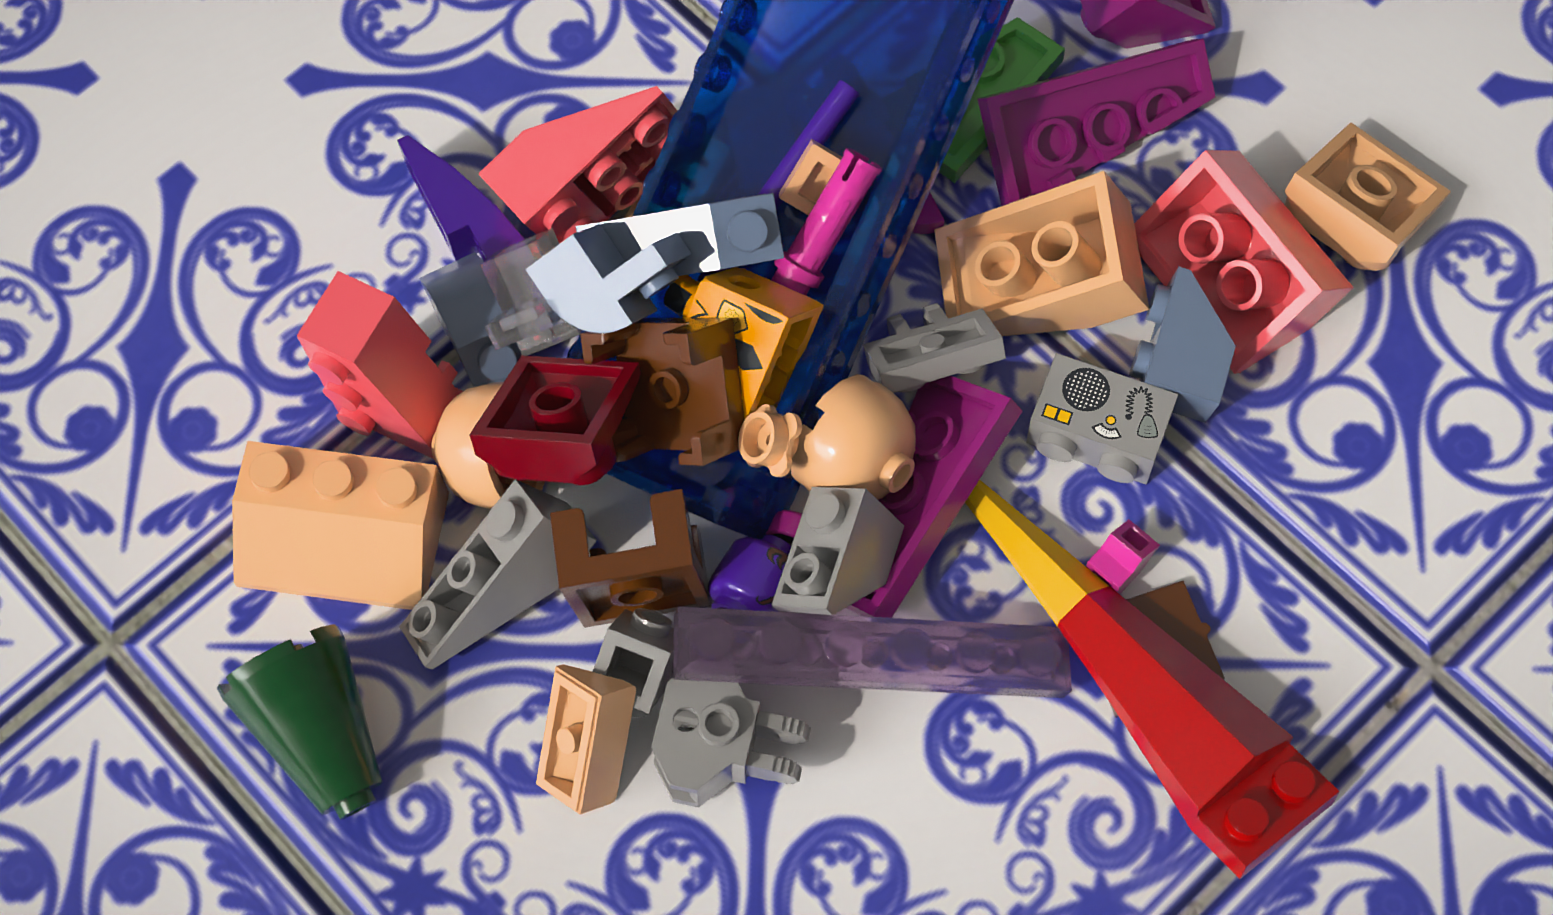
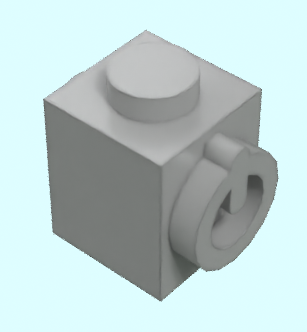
M637 608L634 612L625 609L608 627L592 671L624 680L636 687L632 717H645L664 694L686 635L685 632L672 628V621L668 617L644 608Z

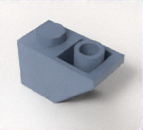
M1178 266L1167 286L1157 284L1149 303V310H1147L1146 320L1155 322L1150 342L1140 341L1132 361L1129 376L1178 394L1172 413L1206 423L1221 402L1236 345L1192 271Z

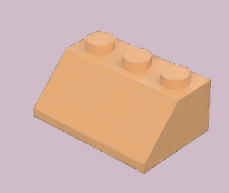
M247 441L232 499L234 584L237 587L412 610L429 589L449 491L437 465Z

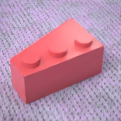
M337 271L296 335L310 360L308 366L319 376L324 385L322 390L324 395L333 402L338 411L337 419L346 427L365 436H369L373 430L434 459L432 455V439L439 420L447 405L454 397L463 392L452 384L458 372L449 362L441 360L437 367L426 353L432 341L394 296Z

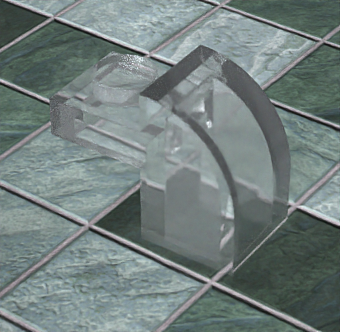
M553 228L498 250L480 264L501 308V312L484 326L495 350L516 342L522 355L528 356L578 336L582 332L581 329L570 325L553 311L525 270L559 245Z

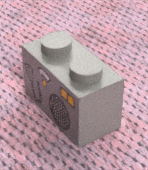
M1056 353L1032 414L1026 443L1036 446L1042 455L1060 462L1076 460L1096 467L1100 474L1110 480L1120 483L1137 481L1146 485L1178 394Z

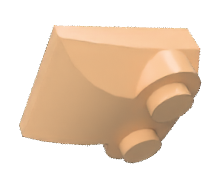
M1349 123L1294 174L1285 189L1287 195L1285 206L1309 234H1312L1340 254L1348 264L1361 270L1379 271L1387 268L1392 263L1400 249L1442 205L1451 191L1353 123Z

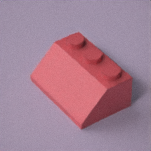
M1205 150L1134 223L1140 257L1164 286L1168 285L1178 266L1192 271L1236 345L1230 369L1234 374L1241 373L1311 329L1354 288L1240 151Z

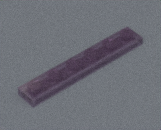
M678 607L674 613L673 680L1064 698L1072 691L1069 643L1058 627Z

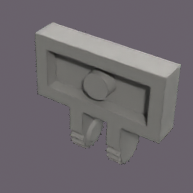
M938 303L923 307L924 326L911 330L903 316L898 314L886 318L889 337L863 344L867 365L874 378L893 393L915 391L927 382L957 373H974L982 369L986 364L1006 359L1003 338L983 308L948 319Z

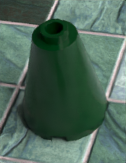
M332 624L310 631L316 643L304 647L303 644L294 645L292 640L289 639L252 658L227 675L226 679L229 684H219L217 690L223 701L321 815L336 811L339 819L343 820L377 801L372 790L382 784V778L346 640L339 626Z

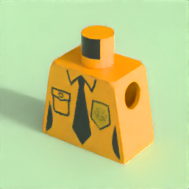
M734 267L705 276L700 283L689 275L678 276L679 278L669 285L664 295L663 302L667 308L682 318L733 317L744 418L746 419L764 404L773 405L776 409L781 408L824 305L744 268Z

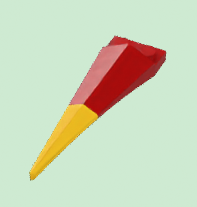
M979 479L965 504L1018 571L1087 668L1158 776L1190 830L1239 879L1334 803L1340 791L1290 744L1293 739L1291 734Z

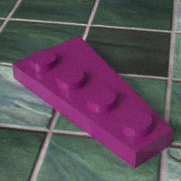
M1204 38L1188 40L977 98L1001 206L1076 181L1075 177L1101 162H1108L1126 151L1125 148L1148 134H1155L1214 99L1215 92Z
M951 375L927 382L917 390L908 411L915 424V452L912 458L915 462L914 471L902 489L895 493L889 492L884 498L878 500L904 525L903 532L886 584L846 607L847 609L884 627L888 625L1021 415V408L1012 398Z

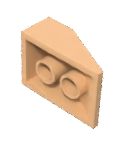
M1105 171L934 229L945 313L948 319L983 308L1001 336L1093 328L1149 310L1131 203Z

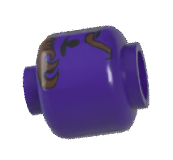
M764 535L762 539L753 537L736 539L711 575L707 585L709 594L714 601L711 608L715 615L731 628L748 635H754L757 630L768 631L776 629L788 613L775 609L772 606V602L791 546L773 535Z

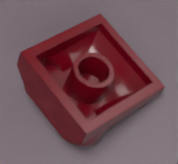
M521 355L469 434L475 455L493 466L497 474L506 478L573 483L576 485H589L597 482L613 468L617 456L612 437L623 418L641 376L639 363L604 360L595 364H586L584 359Z

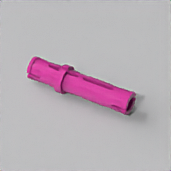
M846 148L843 152L844 156L787 252H783L784 258L774 261L778 269L771 281L806 296L811 288H819L825 278L821 273L822 268L875 178L883 170L877 163H868V157L850 148Z

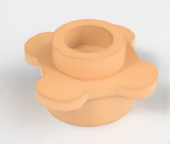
M768 404L760 406L756 412L751 413L744 420L738 436L739 451L747 464L753 468L768 467L772 476L783 477L787 475L792 467V457L797 451L799 436L802 431V423L799 416L794 413H786L783 416L777 413L773 405Z

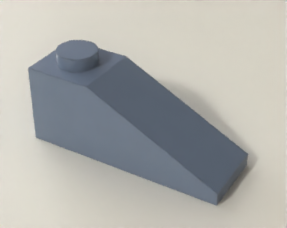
M773 193L575 226L577 233L601 224L625 261L631 259L651 243L678 232L692 253L673 267L678 276L784 258Z

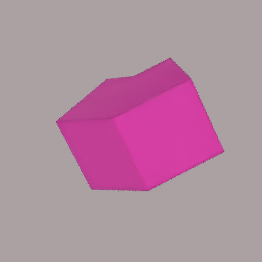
M1128 519L1110 533L1101 548L1088 560L1086 567L1121 594L1141 573L1160 544Z

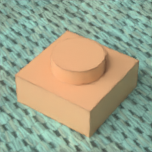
M811 139L779 192L780 199L809 215L841 161L842 156Z

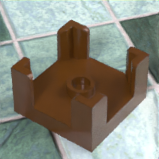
M733 317L643 318L614 332L593 333L586 331L580 333L583 358L586 364H595L616 356L617 361L637 362L640 365L641 376L624 413V418H622L612 437L617 456L616 462L630 460L653 449L685 450V452L680 453L678 456L680 465L704 466L739 450L738 436L745 418Z
M682 489L656 493L651 496L650 506L656 545L609 554L602 548L589 550L585 514L582 509L573 508L550 513L559 589L584 628L613 623L625 609L634 612L637 608H644L665 614L711 605L701 533L697 524L690 525L687 500Z

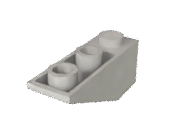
M515 479L399 626L426 668H436L559 588L550 513L572 509L567 502ZM586 527L590 550L597 540Z

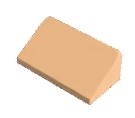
M565 664L555 667L536 784L580 815L609 805L617 797L636 687L621 679Z

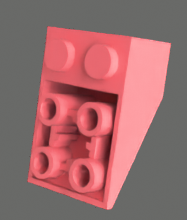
M655 86L523 130L478 174L516 216L553 249L576 233L575 226L607 221L616 211L626 209L636 202L643 192L644 185L659 170L670 167L681 159L688 148V143L696 134L666 95Z

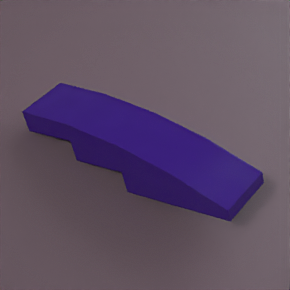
M406 135L398 139L397 142L407 169L455 261L474 252L476 254L479 253L504 300L526 290L551 339L573 329L572 325L564 321L553 311L525 270L539 260V257L501 210L456 168L412 137Z

